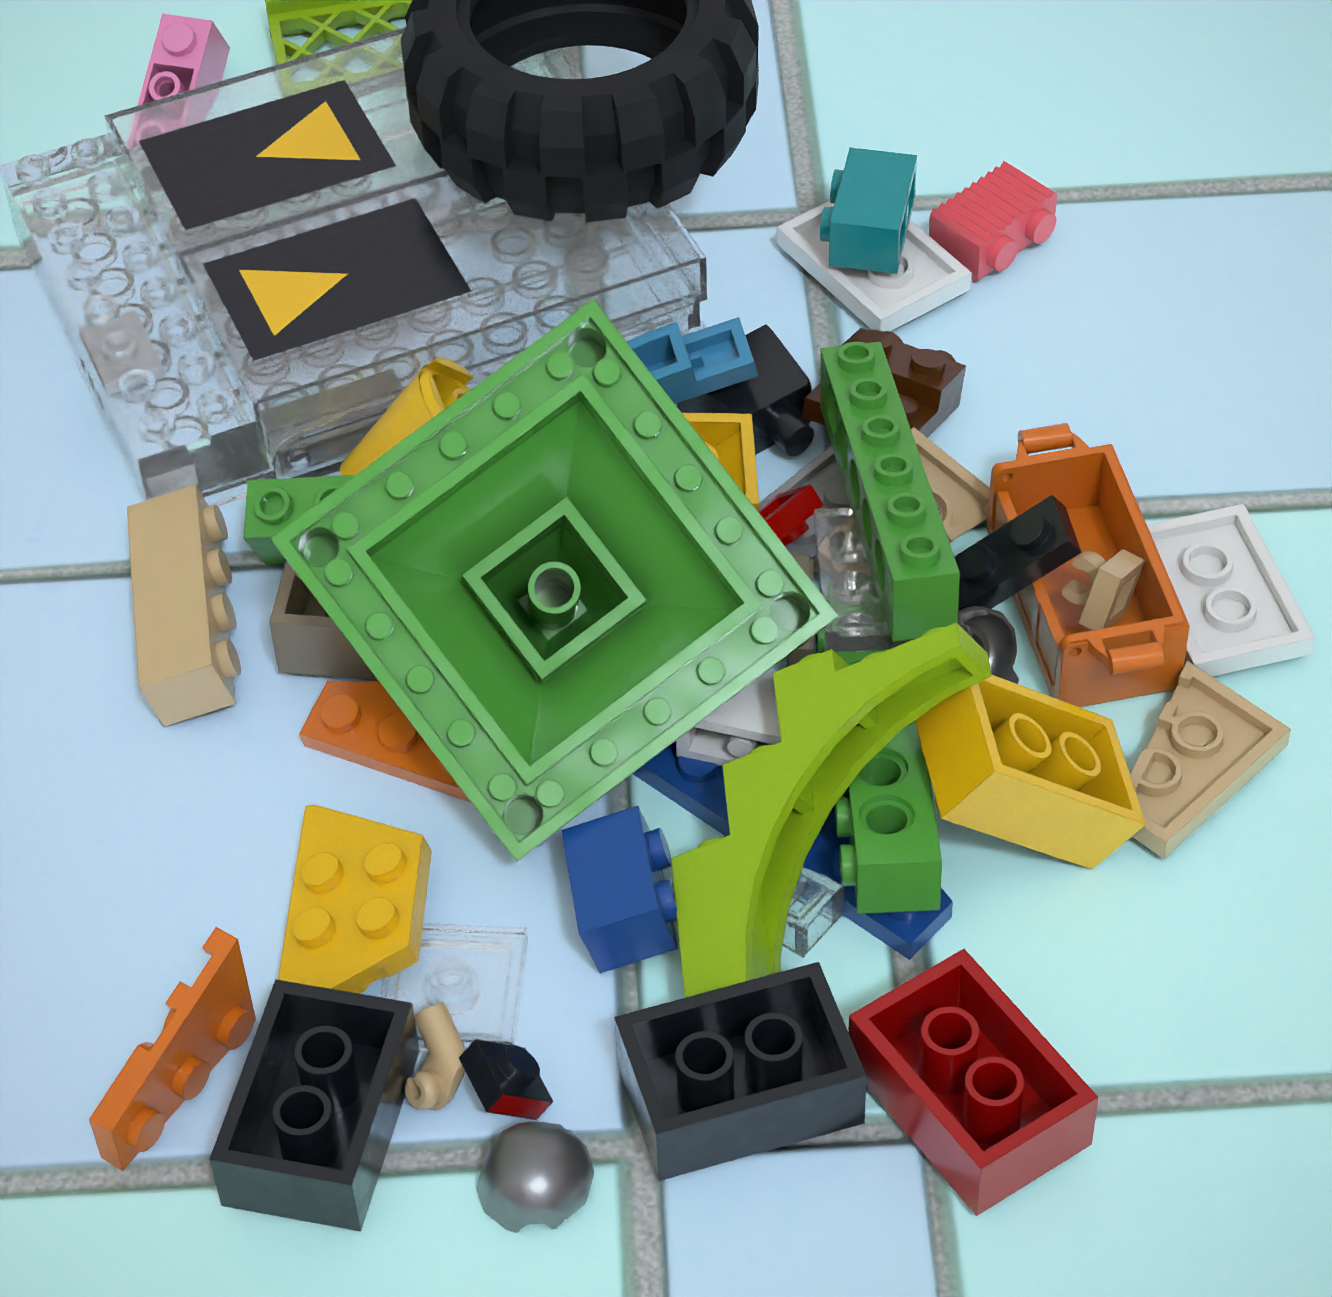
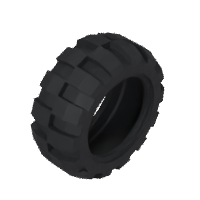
M412 0L405 15L406 27L400 41L406 97L409 106L410 123L423 148L440 169L444 168L457 187L485 204L496 197L506 200L514 215L552 221L555 213L585 214L586 223L626 218L628 207L650 202L656 209L661 208L690 194L700 174L714 177L736 150L746 133L747 124L756 111L759 85V25L752 0ZM572 46L615 47L651 58V60L632 69L608 76L588 79L548 78L532 75L511 67L536 54Z

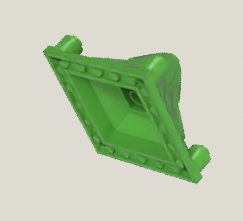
M594 299L271 538L274 545L293 568L296 576L310 590L516 863L535 848L543 845L550 836L795 649L804 646L810 638L838 617L835 610Z

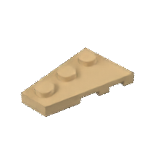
M1187 661L1179 676L1175 692L1170 701H1166L1158 717L1157 727L1146 749H1142L1130 773L1146 823L1132 837L1165 859L1288 746L1291 728Z

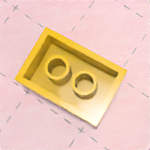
M992 675L944 699L915 720L921 742V750L926 760L935 794V803L943 820L1089 869H1094L1146 825L1112 719Z

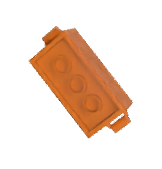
M1068 423L1018 431L1016 460L996 463L991 470L987 522L989 534L1050 495H1053L1067 509L1081 552L1093 551L1101 555L1107 562L1124 549L1145 559L1125 615L1108 628L1092 630L1079 624L1085 604L1077 605L1071 603L1061 594L1063 587L1073 579L1080 581L1084 585H1091L1088 574L1072 566L1074 558L1013 595L1051 697L1077 707H1084L1176 690L1179 676L1184 668L1190 625L1113 445L1089 447L1080 437L1071 432ZM1072 447L1071 449H1065V450H1059V451H1053V452H1048V453H1042V454H1036V455H1030V456H1028V454H1033V453H1039V452H1044V451H1050V450H1056V449H1062V448Z

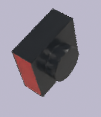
M475 1039L459 1057L487 1113L537 1120L554 1102L540 1076V1067L537 1061L524 1047Z

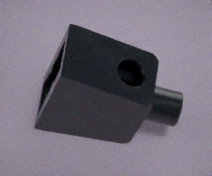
M765 324L745 335L755 362L758 377L677 403V408L681 413L752 414L755 455L777 444L787 455L797 456L803 453L814 439V430L809 426L811 421L802 418L805 396L812 391V386L807 375L780 339Z

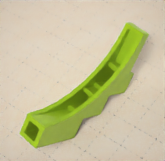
M957 622L946 627L930 629L923 633L921 637L887 651L871 653L852 665H849L835 651L830 649L823 653L808 655L798 663L773 673L781 742L773 745L759 746L751 750L748 755L722 765L730 835L723 838L705 840L697 848L671 858L685 998L781 972V953L789 905L806 856L832 808L862 768L902 729L944 699L992 676L988 653Z

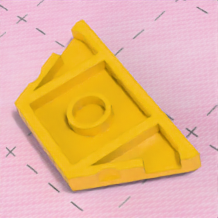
M315 804L305 806L278 980L360 994L366 991L368 986L374 981L384 977H391L418 962L432 850L423 835Z

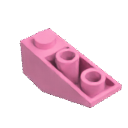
M162 13L122 160L125 165L136 166L132 159V152L138 148L142 155L140 140L204 122L218 97L230 52V46L212 20Z

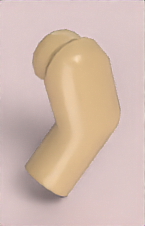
M444 1002L425 1008L414 1015L416 1026L428 1053L415 1077L407 1079L405 1094L410 1105L419 1110L430 1109L436 1111L449 1104L454 1099L465 1074L459 1057L466 1048Z

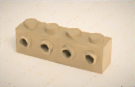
M196 484L127 506L138 684L140 691L164 727L236 704L234 677L241 675V665L229 634L230 630L236 629L237 622L233 606L225 592V585L232 583V573L227 557L221 549V541L228 539V531L220 508L216 504L208 506Z

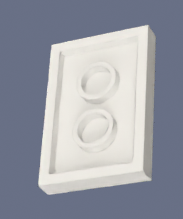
M830 201L777 226V245L872 330L890 332L971 290L972 272L911 220L897 274L829 266V242L820 241V224L824 206L834 207V204L830 203Z
M1244 504L1147 524L1190 625L1184 666L1189 661L1213 677L1312 655L1315 636Z

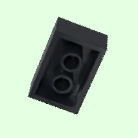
M819 962L614 1017L618 1068L658 1181L865 1124L866 1074Z
M275 979L209 1159L221 1206L361 1232L406 1095L405 1084L407 1079L412 1076L420 1052L413 1004L411 1002Z

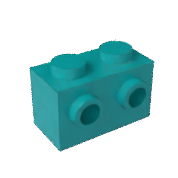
M849 147L844 170L834 169L830 203H833L834 207L824 206L821 217L820 241L829 242V266L897 274L916 198L917 155Z

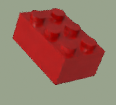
M965 948L849 1015L848 1033L865 1071L866 1086L976 1216L1092 1145L1099 1097Z

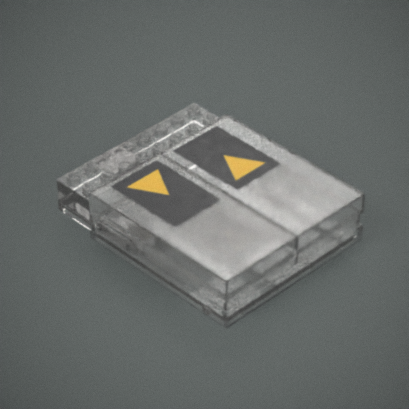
M405 27L104 115L107 134L93 138H84L70 145L39 154L27 155L19 160L0 165V173L17 239L140 502L196 484L208 506L214 504L221 506L246 498L247 480L341 476V463L423 366L429 364L437 357L450 359L465 368L474 377V379L466 383L472 389L592 299L599 305L626 342L674 322H678L682 336L707 328L700 317V302L707 300L706 256L670 204L658 209L650 202L628 207L626 218L585 223V214L555 213L552 221L514 215L507 201L498 197L485 204L457 187L444 168L440 169L423 148L410 123L400 41ZM563 48L536 54L511 66L519 71L542 77L584 79Z

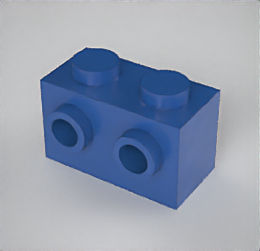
M635 806L561 830L578 933L599 972H607L677 950L678 945L673 921L677 920L674 884L671 879L665 880L663 869L672 867V860L662 829L650 830L639 806Z

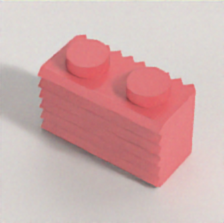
M1003 160L1000 167L995 166L993 171H988L985 177L980 176L977 183L972 182L969 188L964 187L961 193L957 192L953 199L949 197L946 204L941 203L938 209L933 208L929 218V236L972 272L971 280L973 283L977 282L995 269L1003 271L1008 268L1017 253L1033 242L1041 244L1050 237L1057 222L1055 216L1057 193Z

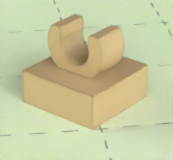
M1124 549L1107 562L1101 555L1093 551H1083L1073 559L1072 566L1086 572L1090 577L1091 585L1087 586L1073 579L1063 587L1061 594L1071 603L1077 605L1085 604L1079 624L1089 629L1097 630L1108 628L1123 617L1127 611L1145 559Z

